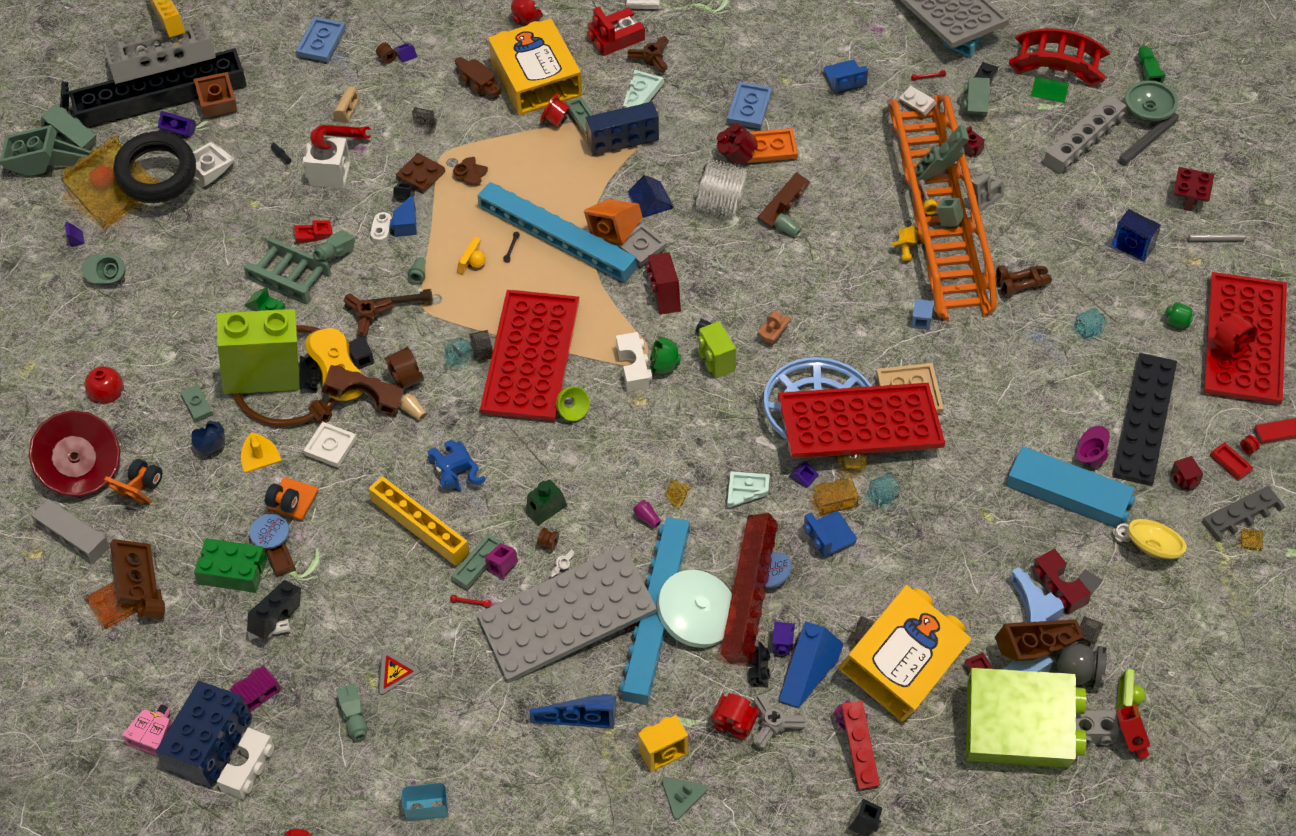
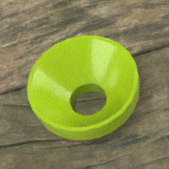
M576 386L563 389L556 400L558 413L569 421L582 419L587 414L590 406L587 392ZM567 397H571L573 403L567 408L564 401Z

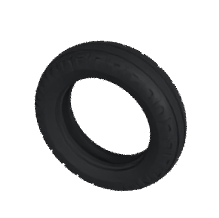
M151 131L150 133L145 132L131 138L119 149L114 160L113 172L119 188L130 198L144 203H160L176 198L190 186L196 172V159L191 147L179 136L163 131ZM166 151L179 159V167L176 173L163 182L154 184L142 183L134 179L130 174L135 160L148 152Z

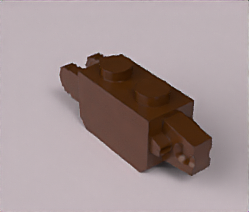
M462 57L455 59L456 72L460 75V81L469 86L473 92L478 93L482 97L488 95L492 98L501 94L500 87L495 83L494 72L477 59H471L470 61Z

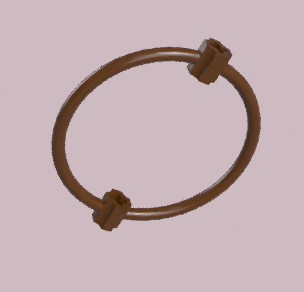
M296 325L297 332L311 334L321 330L312 326ZM240 393L233 394L237 405L247 416L262 424L276 427L300 425L314 419L319 424L322 422L327 423L333 416L330 409L338 402V400L332 397L326 403L322 400H315L309 406L308 410L310 413L292 419H274L253 411L245 403Z

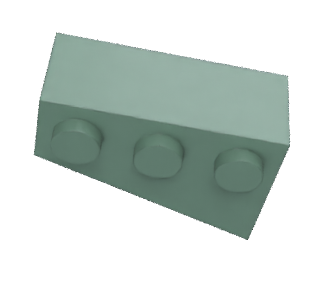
M55 104L41 116V127L52 125L57 131L55 139L86 150H90L96 144L94 131L82 125L79 119L69 115L63 107L60 108Z

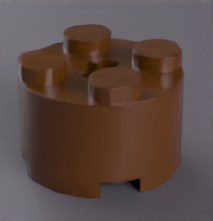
M408 347L384 358L388 366L387 368L399 388L405 390L424 381L422 372H419L417 361Z

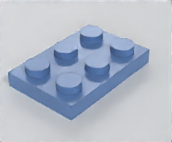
M314 17L296 49V56L328 62L346 29L345 23Z
M739 82L727 117V123H739L742 126L761 129L771 98L772 87Z

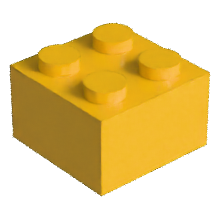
M677 715L665 717L658 724L652 727L647 726L638 733L639 753L650 772L688 755V734Z

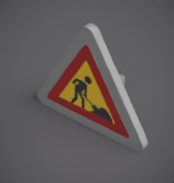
M383 649L381 652L379 693L384 694L419 673V669L390 651Z

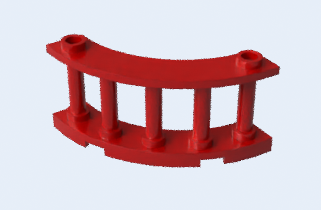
M1057 28L1035 29L1015 35V39L1022 46L1020 55L1009 59V65L1018 74L1039 70V67H1049L1051 70L1073 72L1074 76L1083 80L1090 87L1105 81L1106 76L1098 70L1100 59L1110 55V51L1094 39L1074 31ZM1046 43L1059 44L1057 53L1044 52ZM1039 44L1037 52L1027 53L1028 47ZM1066 45L1078 49L1076 57L1064 54ZM1084 52L1093 58L1092 65L1083 61Z

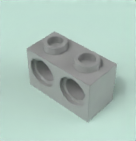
M1085 711L1084 714L1076 713V730H1082L1080 727L1088 729L1086 731V745L1091 743H1101L1102 745L1116 743L1119 736L1116 711ZM1101 727H1106L1110 731H1105Z

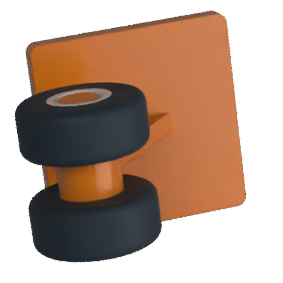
M135 459L128 469L127 475L131 482L127 485L110 477H105L104 480L109 483L108 487L115 490L116 493L124 497L128 495L140 504H143L144 501L151 504L152 500L140 490L143 485L150 489L157 487L162 479L163 471L156 465L148 467L146 461Z
M283 477L279 485L273 483L268 487L264 501L267 509L297 520H303L319 490L315 486Z

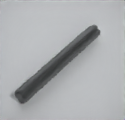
M1174 113L1169 118L1162 120L1120 155L1119 162L1125 165L1175 124L1178 121L1179 115Z

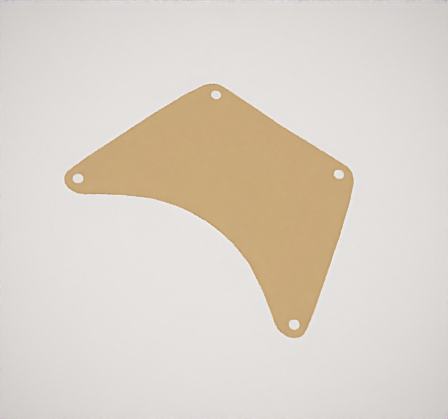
M576 122L561 124L558 127L550 126L481 140L452 148L443 153L438 159V164L445 167V172L435 182L431 232L425 264V279L421 292L423 289H431L432 296L440 295L442 301L439 304H425L423 302L421 307L434 317L460 326L497 335L507 289L579 296L580 302L569 354L623 366L633 364L634 362L629 360H619L616 336L637 331L618 310L603 288L596 268L480 208L477 195L489 182H492L590 233L584 210L598 203L608 181L642 144L592 155L587 142V134L583 133ZM475 157L476 164L488 167V171L481 177V183L469 184L463 179L460 180L454 177V167L447 166V160L454 158L459 164L465 158ZM519 232L520 237L517 238L510 255L511 261L506 263L503 257L508 253L513 240V233ZM476 236L481 239L478 251L484 253L486 258L485 264L480 268H474L469 264L462 275L457 272L458 262ZM643 339L645 350H643V354H647L648 356V345L646 341Z

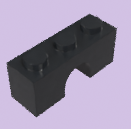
M286 580L282 581L248 612L247 631L265 639L276 629V622L280 613L289 617L300 606L301 588Z

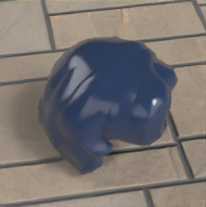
M208 421L205 429L200 428L192 431L191 442L195 450L202 455H213L223 447L225 435L224 428L220 422Z

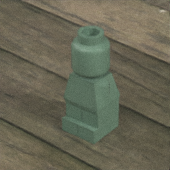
M344 230L334 233L325 243L315 247L313 256L316 260L325 261L332 256L349 254L353 252L356 237Z
M354 683L337 688L336 692L343 718L347 720L349 734L356 741L363 740L367 736L368 727L365 718L362 716L364 710L356 685Z

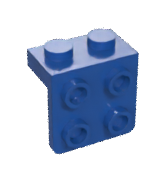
M855 60L824 67V73L835 93L867 85L868 69L866 66L859 67Z
M838 511L816 520L812 512L804 515V532L810 537L815 548L819 550L823 558L856 543L857 537Z

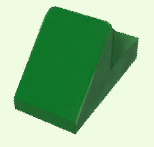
M267 288L256 291L245 303V307L254 311L284 310L286 308L285 303L269 296Z

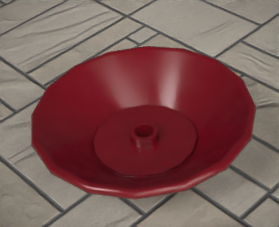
M69 410L52 415L38 426L30 440L28 457L34 475L46 488L60 495L81 497L95 493L108 484L104 479L106 476L113 478L119 467L121 449L115 432L103 419L89 412ZM76 454L78 458L72 459L70 456Z

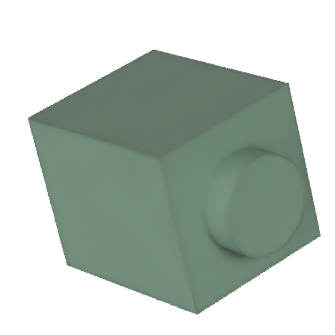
M942 198L936 208L941 226H958L964 217L959 198Z

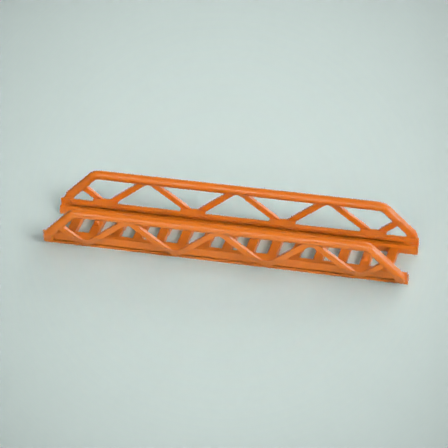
M934 95L933 99L937 104L926 116L917 111L901 112L898 101L894 100V98L888 99L886 102L890 109L894 132L900 138L901 159L906 183L912 189L914 217L919 238L925 244L927 272L934 296L936 313L939 318L942 317L944 321H949L947 309L980 306L982 316L988 317V314L993 313L997 307L995 269L965 153L957 160L956 164L946 169L947 174H939L925 180V184L949 182L950 187L926 189L928 197L952 195L953 198L960 199L964 214L963 219L959 223L960 227L929 230L928 225L939 224L940 220L939 216H925L921 199L925 198L923 191L919 190L914 170L918 163L913 164L912 159L925 157L926 153L931 149L911 151L909 149L911 145L939 143L941 147L947 140L944 127H949L952 132L958 128L951 99L948 95ZM942 101L944 106V112H940L939 105L942 103ZM933 118L934 121L931 123L903 124V120ZM936 130L937 135L909 138L906 136V133ZM958 179H962L965 182L970 201L971 217H967ZM971 233H976L979 236L984 256L985 272L981 273ZM963 236L964 240L932 244L931 241L932 238ZM966 249L967 255L936 258L934 252ZM968 263L971 268L939 272L938 266ZM973 277L974 283L949 286H941L940 280ZM986 289H989L990 292V302L988 300ZM977 292L978 296L977 298L956 300L944 299L946 294Z

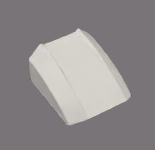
M212 142L193 151L196 159V172L193 180L201 188L208 185L227 170L233 163L234 158Z

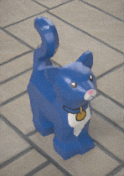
M450 439L445 442V449L451 452L446 456H443L436 447L427 451L429 463H435L437 473L441 476L439 485L442 489L456 488L461 492L456 474L469 468L471 470L468 474V480L472 484L481 485L485 482V476H475L479 470L478 465L472 460L461 441L456 443Z

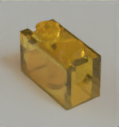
M852 477L840 478L833 482L820 483L814 486L815 494H813V498L820 516L858 507L859 495Z

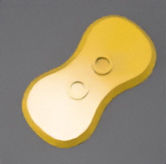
M334 328L321 329L311 333L306 338V350L321 368L323 385L331 365L342 366L346 370L363 374L353 364L349 354L348 340L339 330ZM352 390L344 393L340 398L329 396L335 400L347 401L361 396L364 392Z

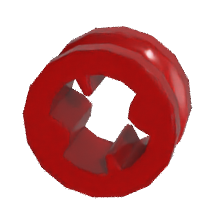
M1248 435L1240 441V446L1245 453L1252 455L1260 448V443L1254 436Z

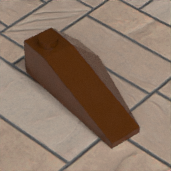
M1075 619L1005 623L996 634L995 640L1001 655L1015 661H1032L1083 639L1084 636Z

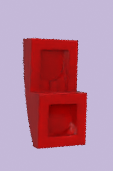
M313 220L312 225H294L293 227L295 243L319 241L329 238L333 234L330 220Z

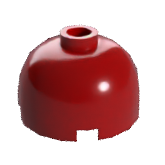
M512 0V18L518 24L521 22L524 25H528L531 22L539 21L543 17V13L540 9L536 10L533 0Z
M107 366L94 368L85 378L86 394L94 403H112L121 396L122 389L124 390L120 374L115 369Z

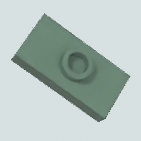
M198 384L180 392L195 422L213 415Z

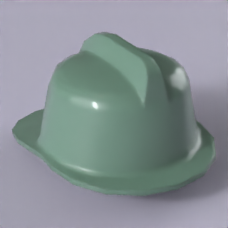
M93 255L83 263L82 272L85 279L91 283H114L121 279L125 273V266L123 260L117 255Z

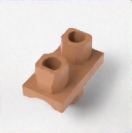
M775 310L767 317V321L757 332V336L763 338V342L773 345L791 322V317L784 316Z

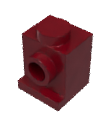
M969 126L966 128L969 141L963 146L965 154L972 158L983 151L985 139L972 131V127Z

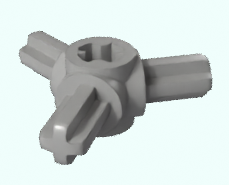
M760 694L754 699V703L762 714L760 716L762 720L760 727L762 729L753 742L758 748H764L772 736H776L781 731H784L785 728H805L804 716H785V712L780 711L776 707L772 708L765 695Z

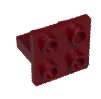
M1183 167L1178 168L1173 195L1186 198L1184 210L1191 211L1193 204L1197 205L1198 200L1209 202L1214 174Z

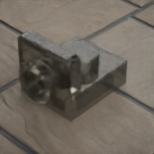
M413 108L412 117L414 124L426 126L427 134H431L433 128L435 129L437 125L434 111Z

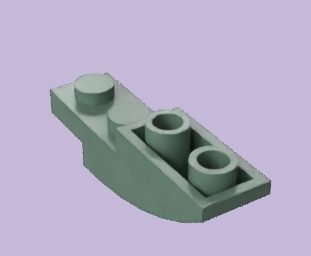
M959 125L940 148L933 146L926 153L925 157L914 168L917 182L919 180L925 181L938 175L961 158L965 153L963 146L969 141L965 126Z

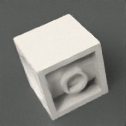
M323 137L324 143L332 146V149L329 150L316 148L310 140L306 147L307 154L303 157V166L306 167L305 176L308 178L309 185L344 188L351 164L346 138Z

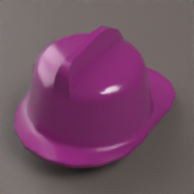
M1104 426L1091 427L1080 439L1076 457L1078 461L1091 466L1094 470L1108 458L1107 447L1110 433Z

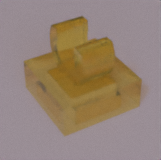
M675 479L670 481L665 495L677 508L683 505L685 498L688 497L687 491L691 488L687 483L680 484Z

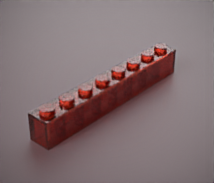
M769 512L748 515L720 653L730 664L752 662L753 653L755 652V642L759 633L758 626L762 616L766 583L769 580V566L772 563L771 555L775 547L776 532L778 531V523Z

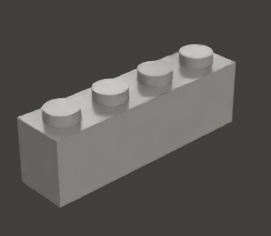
M47 499L31 515L37 527L92 564L110 548L107 542L108 538L102 531H95L87 521H80L75 513L67 512L58 502L54 503Z

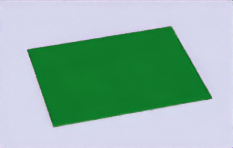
M1035 77L1031 96L1065 103L1069 83Z

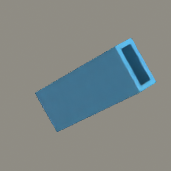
M1022 446L1009 473L1006 485L1012 489L1115 528L1121 522L1126 523L1129 515L1127 508H1132L1136 498L1133 496L1134 487Z

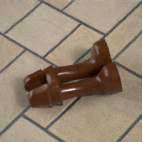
M1004 265L997 266L996 268L997 283L999 287L1001 286V293L1004 297L1012 296L1015 292L1027 288L1035 290L1052 282L1051 276L1047 274L1048 269L1046 266H1030L1017 272H1008ZM1022 279H1029V280H1025V281L1015 282V281H1019V280H1022Z

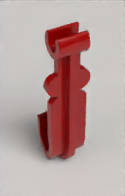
M319 125L311 132L310 139L316 148L329 150L332 149V146L324 143L323 136L349 137L357 140L369 139L371 136H367L365 131L371 130V128L368 126Z

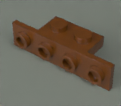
M796 172L758 215L757 219L772 228L776 218L781 213L784 214L787 210L790 211L795 204V200H799L802 197L810 181Z

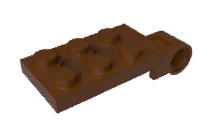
M112 539L110 550L117 602L136 604L140 618L161 620L165 613V602L162 600L161 589L156 587L151 545L148 543ZM128 557H131L136 563L131 562ZM131 574H134L139 580L132 578Z

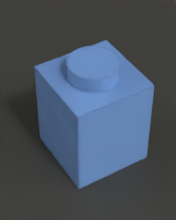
M915 299L911 328L930 330L934 301Z

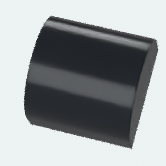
M399 182L393 188V196L396 199L407 200L415 195L414 184Z

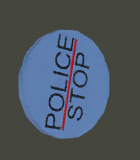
M276 514L263 515L257 518L250 527V538L253 544L263 546L264 549H273L280 546L289 535L287 521Z
M781 552L767 555L756 567L755 580L764 588L779 586L787 579L791 572V560L786 554Z

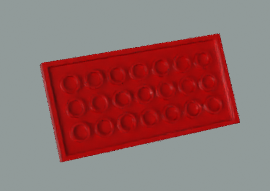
M1212 272L1203 393L1282 404L1287 282ZM1234 312L1258 329L1255 341H1250L1247 345L1249 349L1238 358L1228 355L1212 343L1217 332L1215 330L1216 325L1220 321L1224 322Z
M507 289L481 402L480 414L556 422L558 412L556 400L563 387L580 302L579 296Z
M929 383L778 392V402L791 459L945 447V440Z

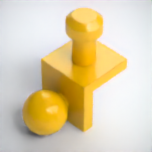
M915 226L899 229L898 241L892 242V246L902 248L901 260L904 262L912 259L909 246L917 244L919 239Z

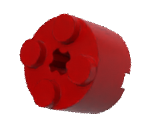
M1234 312L1224 322L1220 321L1216 325L1215 330L1217 332L1212 343L1228 355L1238 358L1249 349L1247 347L1249 342L1255 341L1258 329Z
M722 693L711 715V720L715 723L713 727L717 731L725 732L726 730L733 733L735 738L744 740L746 736L750 735L760 710L757 706L753 709L750 706L751 702L744 697L733 693H728V696H725Z

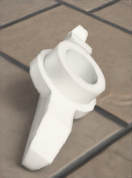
M572 549L565 556H559L556 559V566L551 571L550 577L558 574L560 570H566L570 566L569 560L574 554Z

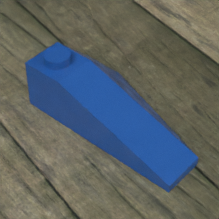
M805 621L779 698V703L799 709L818 683L826 677L828 671L837 664L844 643L827 628Z
M609 694L593 695L530 709L531 723L614 729L617 703L615 696Z

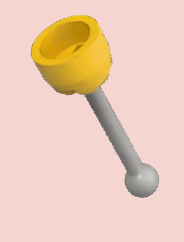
M919 180L918 185L921 186L926 199L923 203L924 212L927 215L935 214L938 205L935 200L929 199L924 186L925 181Z

